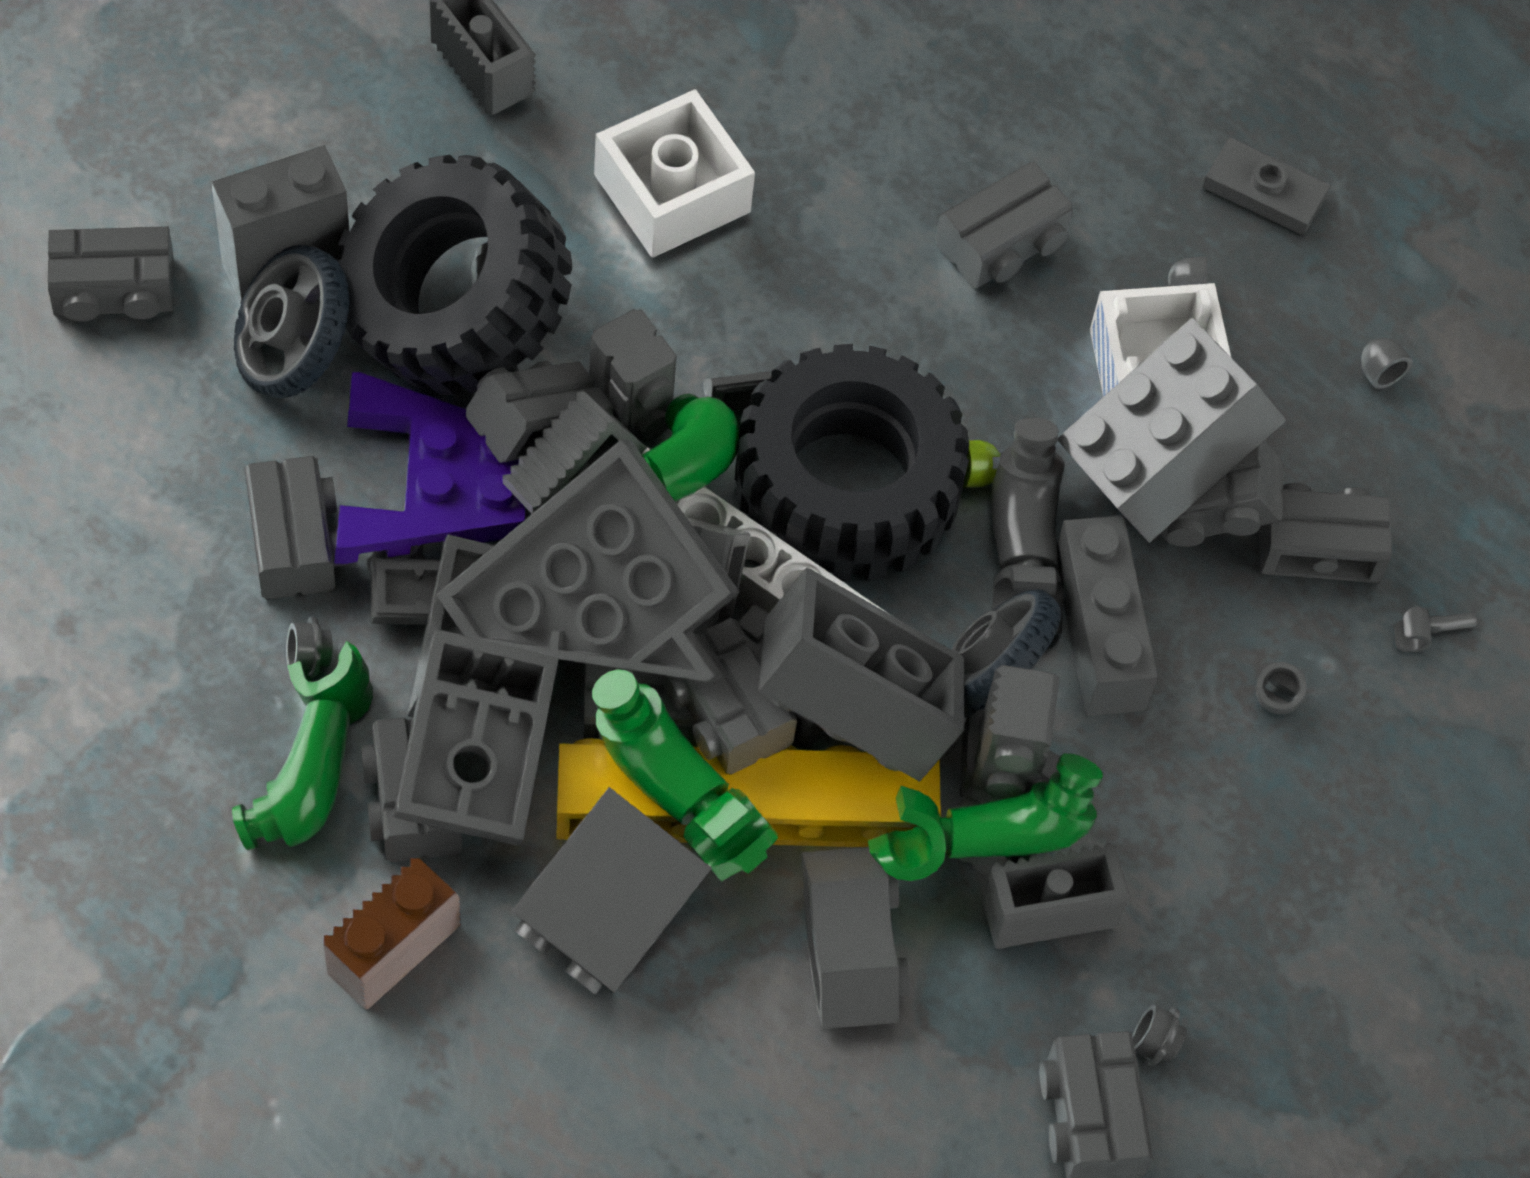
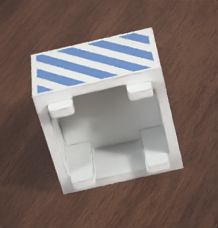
M1215 283L1100 291L1090 326V333L1103 397L1191 317L1231 357Z

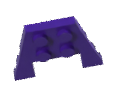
M352 372L347 427L401 432L410 435L404 511L340 505L334 563L358 562L359 554L382 550L386 551L388 557L410 554L411 546L445 541L447 535L481 543L502 540L525 521V506L503 484V475L511 474V466L518 465L519 460L499 463L485 443L486 436H480L467 419L466 409L361 372Z

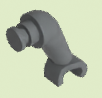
M1027 417L1016 423L1013 445L1001 453L999 465L993 479L991 512L1001 570L993 579L991 611L1017 594L1041 589L1046 591L1060 606L1061 618L1056 634H1062L1064 585L1057 572L1059 569L1056 519L1065 463L1063 458L1056 453L1055 444L1057 443L1059 433L1057 426L1044 418Z

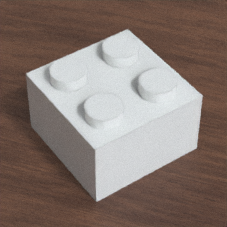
M696 89L596 134L594 175L651 258L751 212L755 171Z

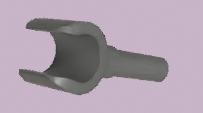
M1412 607L1405 612L1402 617L1403 620L1398 621L1394 626L1396 648L1403 652L1426 650L1432 644L1431 633L1473 628L1477 624L1476 615L1474 613L1430 616L1427 609Z

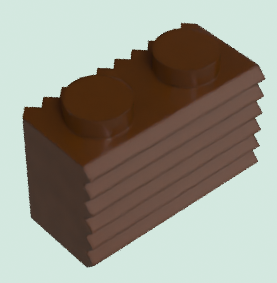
M410 858V867H401V875H391V884H382V892H372V901H363L362 909H353V918H343V927H333V935H324L323 944L327 974L362 1008L368 1010L461 926L459 922L461 921L459 917L461 915L459 912L461 910L459 900L461 899L420 858Z

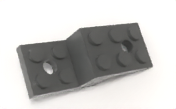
M447 535L443 544L408 716L414 718L393 818L519 846L524 839L559 657L463 635L436 594L494 545ZM462 752L478 754L487 765V777L477 783H469L462 780L454 770V757Z

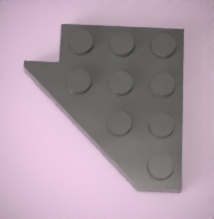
M621 439L444 587L436 596L464 636L559 657V659L710 682L717 681L723 674L692 631L740 592L633 442Z

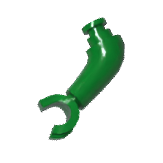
M690 393L674 398L668 405L665 413V422L668 429L672 431V437L642 455L675 502L709 485L729 468L738 453L739 425L735 413L720 399L709 396L699 398Z
M347 640L337 656L339 662L331 674L319 681L313 682L301 661L287 665L291 682L306 708L287 761L277 778L267 782L268 794L253 799V808L246 810L243 804H239L231 809L238 836L247 851L258 847L257 839L262 837L268 843L284 838L289 847L309 840L323 828L335 804L349 725L359 720L368 711L373 700V686L370 683L369 668L357 647Z
M617 669L602 675L593 687L592 698L598 707L596 726L601 734L606 750L614 762L647 797L678 822L687 825L683 837L696 855L712 867L710 871L721 882L741 870L749 874L768 858L766 850L778 839L777 832L740 789L731 788L728 790L729 784L682 734L655 689L647 684L638 683L633 674L627 670Z
M1064 753L1060 755L1056 763L1058 772L1051 774L1047 782H1037L1034 784L1030 792L988 803L948 809L946 817H940L937 805L929 796L920 791L900 786L895 797L900 820L918 826L907 831L895 830L869 840L870 854L882 866L886 874L898 880L914 881L926 878L936 872L945 860V852L948 858L997 857L1048 853L1070 847L1088 834L1097 818V811L1091 803L1094 797L1092 788L1100 785L1103 772L1095 763L1082 756Z

